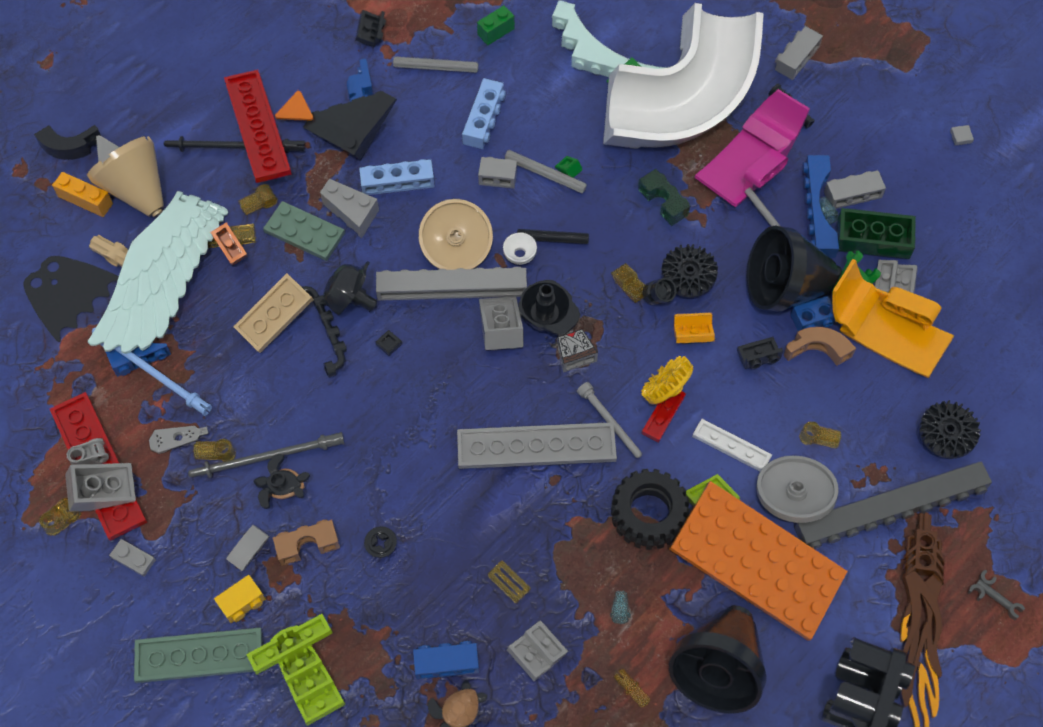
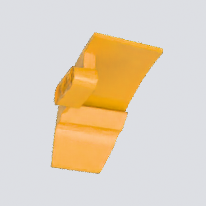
M852 259L833 290V314L835 321L843 324L840 331L844 335L906 369L926 378L930 377L954 338L953 334L932 326L942 309L937 302L898 287H891L888 293L877 289L873 284L862 278L857 261Z

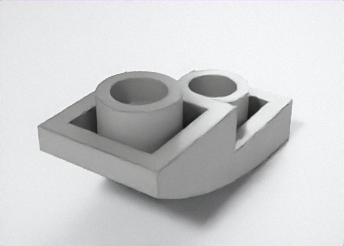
M252 525L226 559L241 571H244L270 536L255 525Z

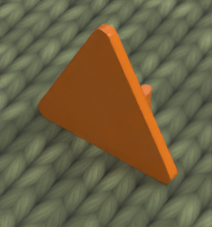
M297 91L275 114V118L313 120V115L301 91Z

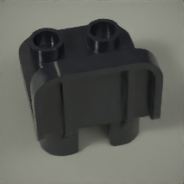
M853 637L851 640L852 647L844 649L835 672L836 678L844 682L839 686L835 700L830 699L826 702L822 721L837 727H898L903 712V705L895 703L894 699H898L902 688L908 689L913 678L915 665L906 662L907 653L894 647L887 650Z

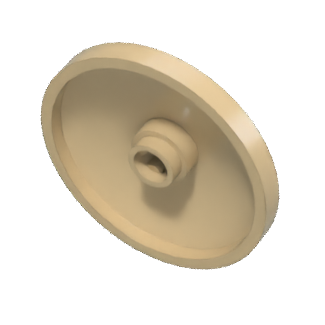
M461 199L442 201L433 206L421 221L419 228L420 248L425 258L438 269H474L485 260L491 249L493 240L491 223L486 214L469 201Z

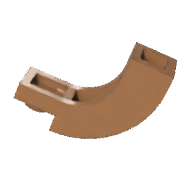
M810 327L797 332L795 340L786 345L784 357L789 361L807 350H820L826 353L838 366L852 358L856 348L844 335L835 330L825 327Z

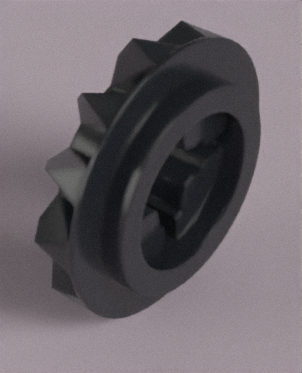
M387 527L371 529L364 540L366 551L372 557L380 559L386 556L389 557L395 551L397 544L394 532ZM377 536H378V538L381 539L382 541L386 540V541L384 542V545H385V546H384V547H385L384 549H383V547H381L380 545L375 546V545L378 544V543H377Z

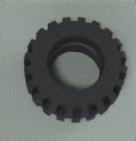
M642 469V472L639 474L638 471L632 472L630 478L626 476L622 479L621 484L617 486L613 495L611 507L613 526L617 527L616 532L619 536H625L624 541L628 544L631 541L634 542V547L639 549L641 545L646 546V550H652L653 546L661 549L664 548L665 543L668 545L672 544L689 516L690 509L688 507L690 502L689 497L686 496L685 488L683 486L679 487L680 481L677 478L672 480L670 478L671 474L667 472L661 474L658 469H654L653 472H649L648 469ZM641 496H655L667 505L669 515L665 520L658 523L643 522L633 514L631 510L632 502Z

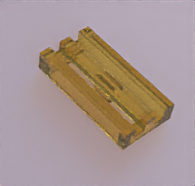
M504 561L499 562L488 573V577L516 604L531 590ZM501 567L523 588L522 591L499 570ZM494 574L499 575L518 595L516 596Z

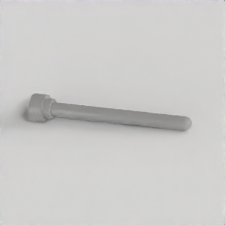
M589 382L581 385L577 393L582 398L588 399L607 423L614 422L615 433L636 458H640L642 452L594 395L593 386Z

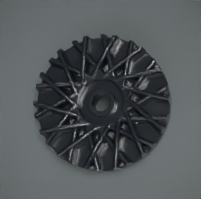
M687 244L685 248H682V245H680L679 248L675 247L673 252L670 250L667 253L666 258L663 260L661 275L662 278H669L675 283L677 295L690 298L706 294L714 286L718 275L717 262H714V256H711L710 252L709 254L706 253V248L701 250V246H699L697 249L694 248V244L691 247Z
M950 400L947 403L942 401L941 404L936 402L935 405H931L925 411L920 420L919 433L924 445L940 457L956 459L966 456L975 448L981 436V429L978 428L980 422H977L978 418L974 419L972 416L974 412H969V408L966 410L962 408V403L958 406V402L950 404Z

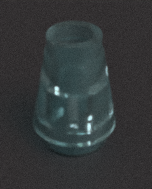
M827 197L820 198L819 202L825 219L829 224L836 222L838 211Z
M624 591L615 593L610 613L614 623L625 624L631 617L627 593Z

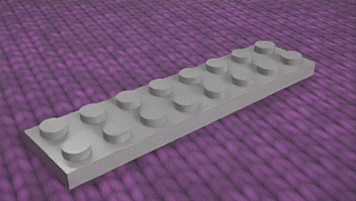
M614 422L457 429L459 469L616 462L617 460Z

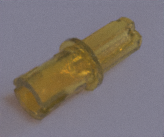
M625 669L619 670L624 679L618 673L615 674L614 679L626 690V695L629 694L642 708L648 705L650 698L638 686L639 682H635Z

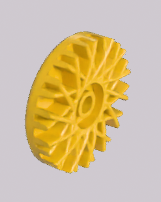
M678 356L675 360L671 359L667 362L665 368L661 366L657 370V375L651 374L652 377L648 379L650 382L644 383L645 386L641 390L642 396L649 404H658L678 395L693 373L692 363L685 356Z

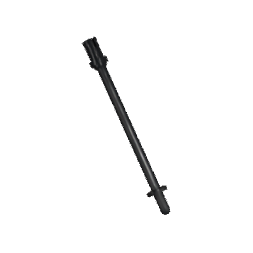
M180 136L179 140H166L163 143L165 147H179L180 152H184L185 148L245 149L243 141H185L183 136ZM285 139L282 141L285 153L290 151L305 152V140L292 141Z

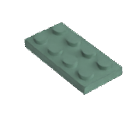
M283 201L263 228L264 233L325 261L329 259L345 235V229Z

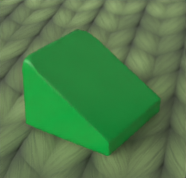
M566 156L555 166L559 172L573 178L582 171L579 160Z

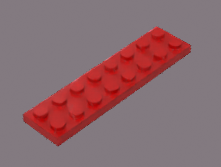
M253 70L224 77L256 183L291 175V169L259 71Z
M86 392L50 408V412L68 450L73 446L89 442L92 439L101 438L104 440L105 453L109 455V459L102 464L119 463ZM78 456L74 460H79L82 456ZM137 499L135 502L95 510L110 541L147 523Z

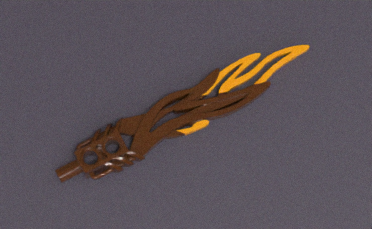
M926 512L924 514L919 513V529L913 535L907 537V550L903 556V560L906 559V563L903 565V570L906 568V573L902 576L909 604L901 624L900 642H904L902 651L908 653L906 655L907 662L915 665V671L908 689L902 688L899 696L903 708L909 707L913 727H920L913 698V682L916 669L918 675L917 694L923 717V727H929L924 694L925 687L931 717L935 718L939 707L938 679L942 676L937 653V645L942 632V619L937 599L941 586L944 585L943 566L945 560L941 554L942 542L937 538V532L931 531V514ZM920 540L926 541L928 547L923 546ZM919 559L925 560L928 566H923ZM919 575L930 576V578L924 582ZM922 599L926 612V623L922 627L919 636ZM910 616L909 627L906 628L907 621ZM932 619H933V639H932V629H931ZM922 649L925 663L927 665L930 678L932 681L934 696L931 690L927 671L925 667L922 665V663L919 662Z

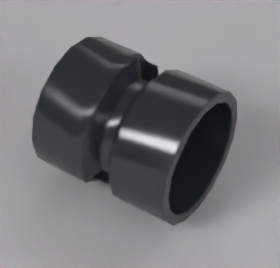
M669 278L648 282L642 291L644 300L650 305L670 302L677 293L675 283Z

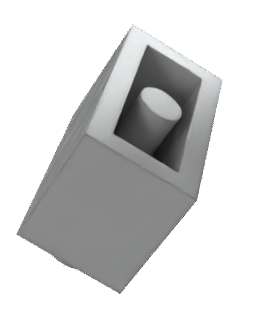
M481 157L478 174L479 185L515 188L517 161Z

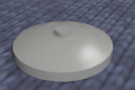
M784 456L769 462L763 467L757 480V495L761 504L774 516L790 522L806 523L819 520L832 511L838 498V483L833 473L820 462L803 456Z

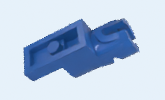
M366 59L359 60L358 74L348 77L347 90L350 102L359 97L373 95Z

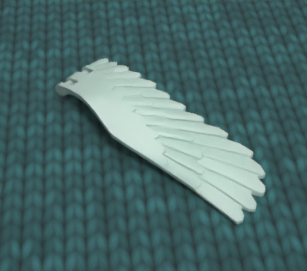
M177 191L166 209L132 241L115 291L103 317L89 338L88 344L97 346L104 343L103 348L105 352H110L116 347L121 346V353L127 354L136 347L143 351L150 347L156 337L163 338L169 325V318L175 317L179 309L178 299L185 296L186 281L189 282L192 279L193 268L199 266L200 255L206 254L208 241H213L210 232L219 227V222L224 221V216L228 215V210L225 207L212 203V201H201L199 197L193 195L186 196L183 195V192Z

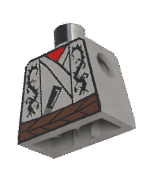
M571 329L565 335L557 338V348L563 373L597 362L598 352L584 330L580 329L573 332V329Z

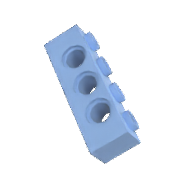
M483 78L462 133L464 145L483 149L485 143L489 142L490 129H494L495 116L499 115L501 109L500 102L504 101L506 96L504 83Z
M422 159L413 162L359 168L362 192L367 195L434 187L431 160Z

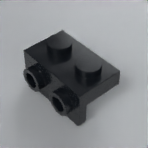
M362 10L355 41L371 47H375L378 42H381L384 34L381 31L386 23V19H384L385 12L381 11L378 16Z
M774 337L737 347V352L744 369H756L766 363L774 364L781 359L783 354L782 348H778Z

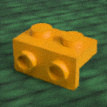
M712 313L674 315L673 330L676 343L715 341Z

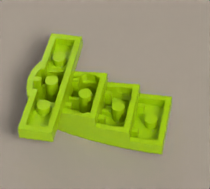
M323 614L300 626L283 629L270 642L246 654L256 675L279 663L285 681L307 726L345 705L333 680L311 646L333 634Z

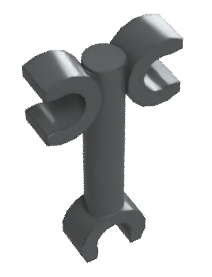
M984 570L979 575V581L972 585L967 593L970 594L973 590L978 591L977 601H980L986 593L1008 610V615L1011 619L1016 620L1019 616L1014 612V609L1022 612L1025 607L1020 603H1011L990 587L995 583L996 577L994 576L990 581L986 580L985 574L987 570Z

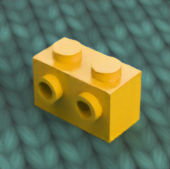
M247 575L214 598L230 623L240 621L251 609L259 608L263 601L266 600L250 575Z

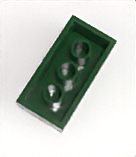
M841 208L837 219L838 251H852L855 253L859 250L862 254L910 259L915 249L916 216Z

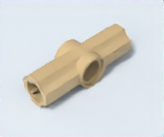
M98 235L91 239L89 245L92 251L103 256L113 266H123L128 249L121 243H113Z

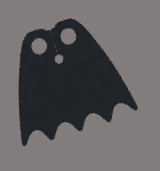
M50 256L41 263V267L37 272H33L25 278L23 286L36 314L55 340L60 342V331L65 327L77 328V315L81 312L92 313L94 311L92 306L93 299L96 297H109L110 294L107 286L110 282L118 281L119 276L78 260L62 256ZM57 262L59 268L55 272H50L47 269L48 264ZM40 278L42 285L38 288H33L30 284L32 279ZM53 279L58 281L56 285L51 284Z

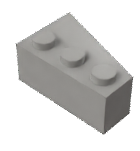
M331 179L327 181L320 192L323 205L338 218L340 217L349 228H352L362 238L379 211L377 199Z

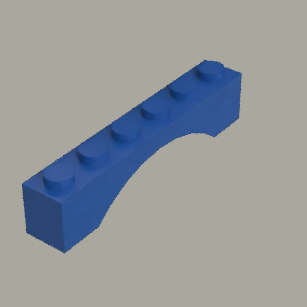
M808 155L806 162H803L802 172L806 174L804 188H807L805 203L809 206L807 209V219H810V224L808 225V234L812 238L810 242L830 258H836L839 250L838 234L825 219L819 202L820 190L827 182L831 172L829 155Z

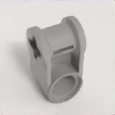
M101 438L92 439L89 442L73 446L67 452V458L71 465L102 464L109 459V455L105 453L104 440ZM82 456L79 460H74L76 457Z

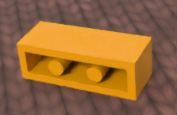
M61 172L52 184L59 198L101 217H104L113 205L107 191L67 173Z

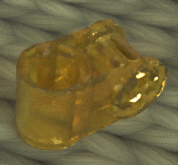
M63 498L40 516L39 523L46 534L51 536L59 534L81 516L80 511L67 512V510L69 511L68 498ZM55 521L53 525L47 526L49 522Z

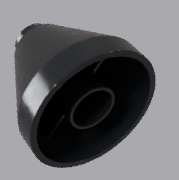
M776 225L770 226L759 235L750 252L746 272L747 289L750 299L756 307L763 310L780 312L831 293L842 273V269L836 265L833 259L795 229Z
M730 606L720 611L683 637L674 648L668 665L671 680L685 697L701 707L715 712L733 714L748 711L760 701L767 680L757 627L753 621V615L746 608Z

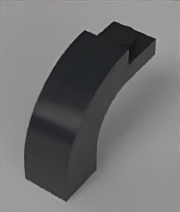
M50 125L34 134L39 145L46 153L63 160H74L90 155L91 151L89 148L97 144L96 136H101L99 129L95 125L74 137L59 136Z

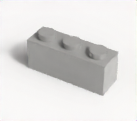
M805 26L801 32L798 31L793 42L787 44L784 53H780L777 56L775 70L793 80L818 50L823 36Z
M867 171L861 175H850L843 179H833L827 182L824 194L831 210L880 199L883 197L886 187L879 171Z

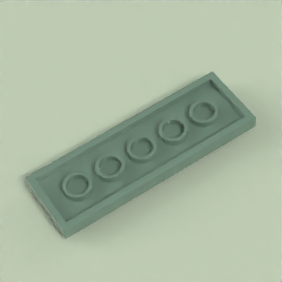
M252 628L135 640L134 681L135 683L255 672L246 654L262 646V629Z

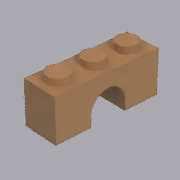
M321 520L316 525L301 526L296 531L281 532L276 537H273L281 566L300 561V548L307 542L317 544L321 554L340 548L332 520Z

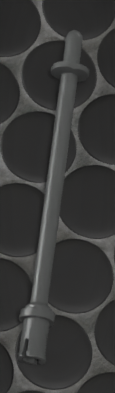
M342 432L327 436L323 434L315 441L212 465L205 461L204 467L189 470L188 476L196 477L207 474L208 478H212L213 472L272 459L278 454L285 456L315 448L327 450V447L344 444Z

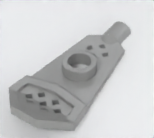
M187 426L154 430L149 439L150 449L158 454L167 452V450L197 441L199 436L208 434L207 427ZM181 435L183 437L180 441L175 440L176 436Z

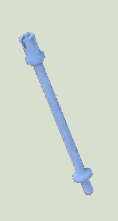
M121 346L115 348L120 354L183 397L188 407L195 408L204 416L209 414L206 410L210 412L212 405L202 400L199 394L196 392L190 394L134 353L123 354L121 353Z

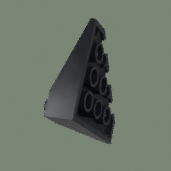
M383 91L375 92L371 96L359 97L345 104L340 103L331 106L326 110L312 112L313 120H307L303 128L361 161L397 99Z

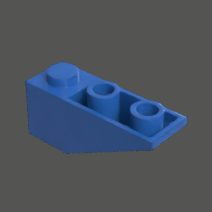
M152 343L150 347L143 351L139 347L131 351L148 364L157 360H163L171 355L167 344ZM115 349L106 352L117 377L127 375L131 371L140 368Z

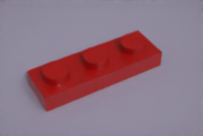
M681 391L678 395L658 403L643 428L642 435L659 443L686 397V393Z

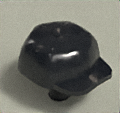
M367 261L362 267L343 264L329 278L324 289L323 298L327 306L337 315H340L350 303L355 306L360 305L369 312L373 311L376 307L377 299L366 294V290L362 288L370 262Z
M543 280L531 284L520 297L519 313L537 331H548L555 335H565L579 322L580 312L572 301L571 294L556 281Z

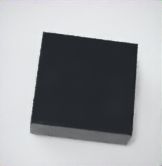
M388 330L375 344L390 356L402 345V341Z

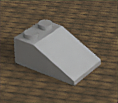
M516 296L479 299L485 350L523 347V326Z
M131 463L70 465L65 474L69 512L91 511L136 501Z

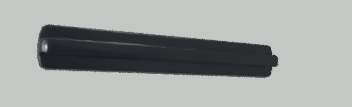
M530 229L517 230V233H526L532 236L535 241L588 244L589 242L588 233Z

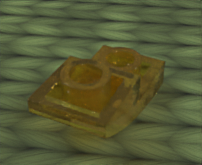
M625 263L611 272L617 284L634 303L643 299L642 291L645 284L638 279L637 273Z

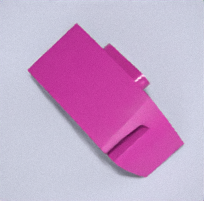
M778 89L748 118L742 127L744 129L694 178L734 207H737L748 197L745 193L746 189L751 188L754 191L757 187L761 188L786 166L788 162V157L786 156L798 137L810 108Z

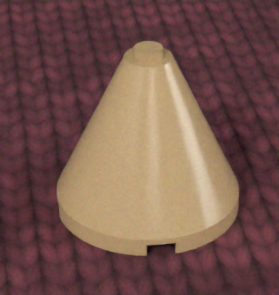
M144 136L111 152L109 154L110 157L103 163L99 161L90 169L87 177L93 184L147 216L157 217L163 212L164 203L155 147L149 136L147 137L148 141Z

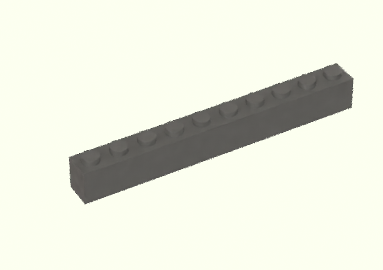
M981 461L834 509L819 520L796 523L794 529L801 541L813 549H817L823 543L829 542V544L838 542L841 537L848 536V538L858 535L860 531L866 530L869 532L876 529L878 525H890L896 522V519L902 517L903 519L913 517L914 513L920 511L927 513L935 506L945 507L951 504V501L957 499L958 501H963L969 498V495L975 493L976 495L984 494L988 491L992 481Z

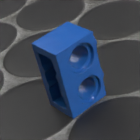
M829 296L793 307L790 315L798 332L810 327L828 328L835 322L833 305Z

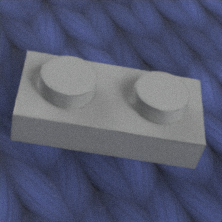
M122 539L109 555L113 560L145 577L156 561L151 555Z

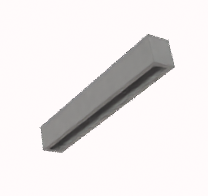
M495 267L493 269L458 268L456 270L421 269L419 271L384 270L376 272V294L378 301L521 297L527 288L526 268Z

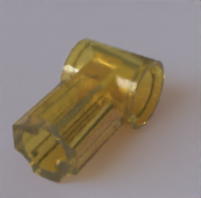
M268 184L260 185L255 190V193L238 200L245 215L262 207L271 208L278 201Z
M810 421L802 428L799 438L806 445L814 443L837 449L841 440V431L821 427L816 422ZM806 431H811L814 436L808 435Z
M220 439L217 442L196 441L194 444L195 459L221 460L225 462L233 460L236 456L234 447L227 439ZM229 448L227 452L222 453L224 449Z

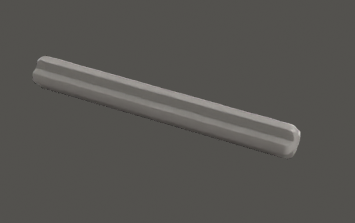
M394 57L393 59L394 67L478 72L477 62Z
M508 150L505 154V159L515 160L517 165L580 193H584L587 184L511 150Z

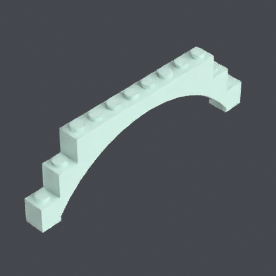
M558 1L552 15V27L564 30L562 47L574 50L571 67L609 77L610 73L619 64H625L629 60L613 52L591 35L575 12V4ZM639 63L642 67L664 69L663 67H655Z

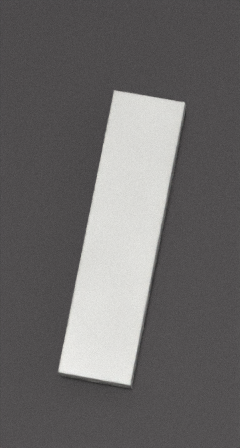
M701 419L692 436L760 472L768 464L772 454L704 419Z

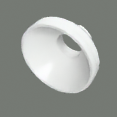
M514 233L505 240L503 251L505 257L510 262L521 265L530 262L535 257L537 245L532 236L526 233ZM523 250L526 254L523 257H517L515 252Z

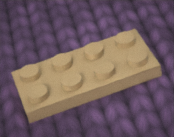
M286 274L233 327L261 353L314 299L293 278Z

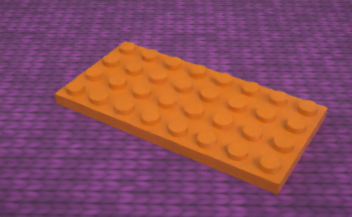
M711 481L706 485L669 550L807 641L812 640L848 572Z

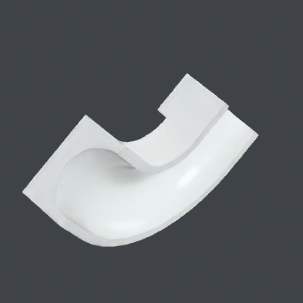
M695 3L683 15L680 50L683 51L676 65L664 69H654L619 64L609 75L603 144L636 149L639 147L672 146L704 134L725 119L742 101L755 77L761 51L764 13L756 12L744 17H721L704 12L702 4Z

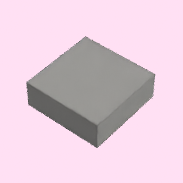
M969 125L952 127L950 130L955 145L969 144L974 140Z

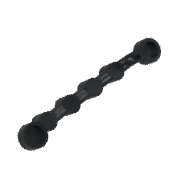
M303 286L302 288L314 299L313 304L318 311L321 323L324 325L327 337L330 339L333 351L338 359L334 364L332 361L323 363L327 376L332 377L344 365V352H347L344 341L339 342L337 339L340 336L337 325L333 327L331 325L333 316L330 310L325 311L324 306H327L323 295L319 296L312 287Z

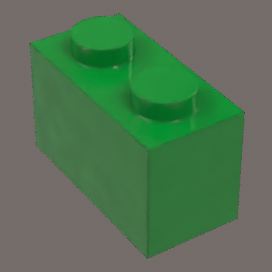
M504 5L477 22V35L487 46L515 29V16Z

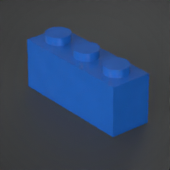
M472 641L460 642V645L452 646L450 643H443L439 647L433 648L423 645L413 650L416 680L479 673L477 645L472 643Z

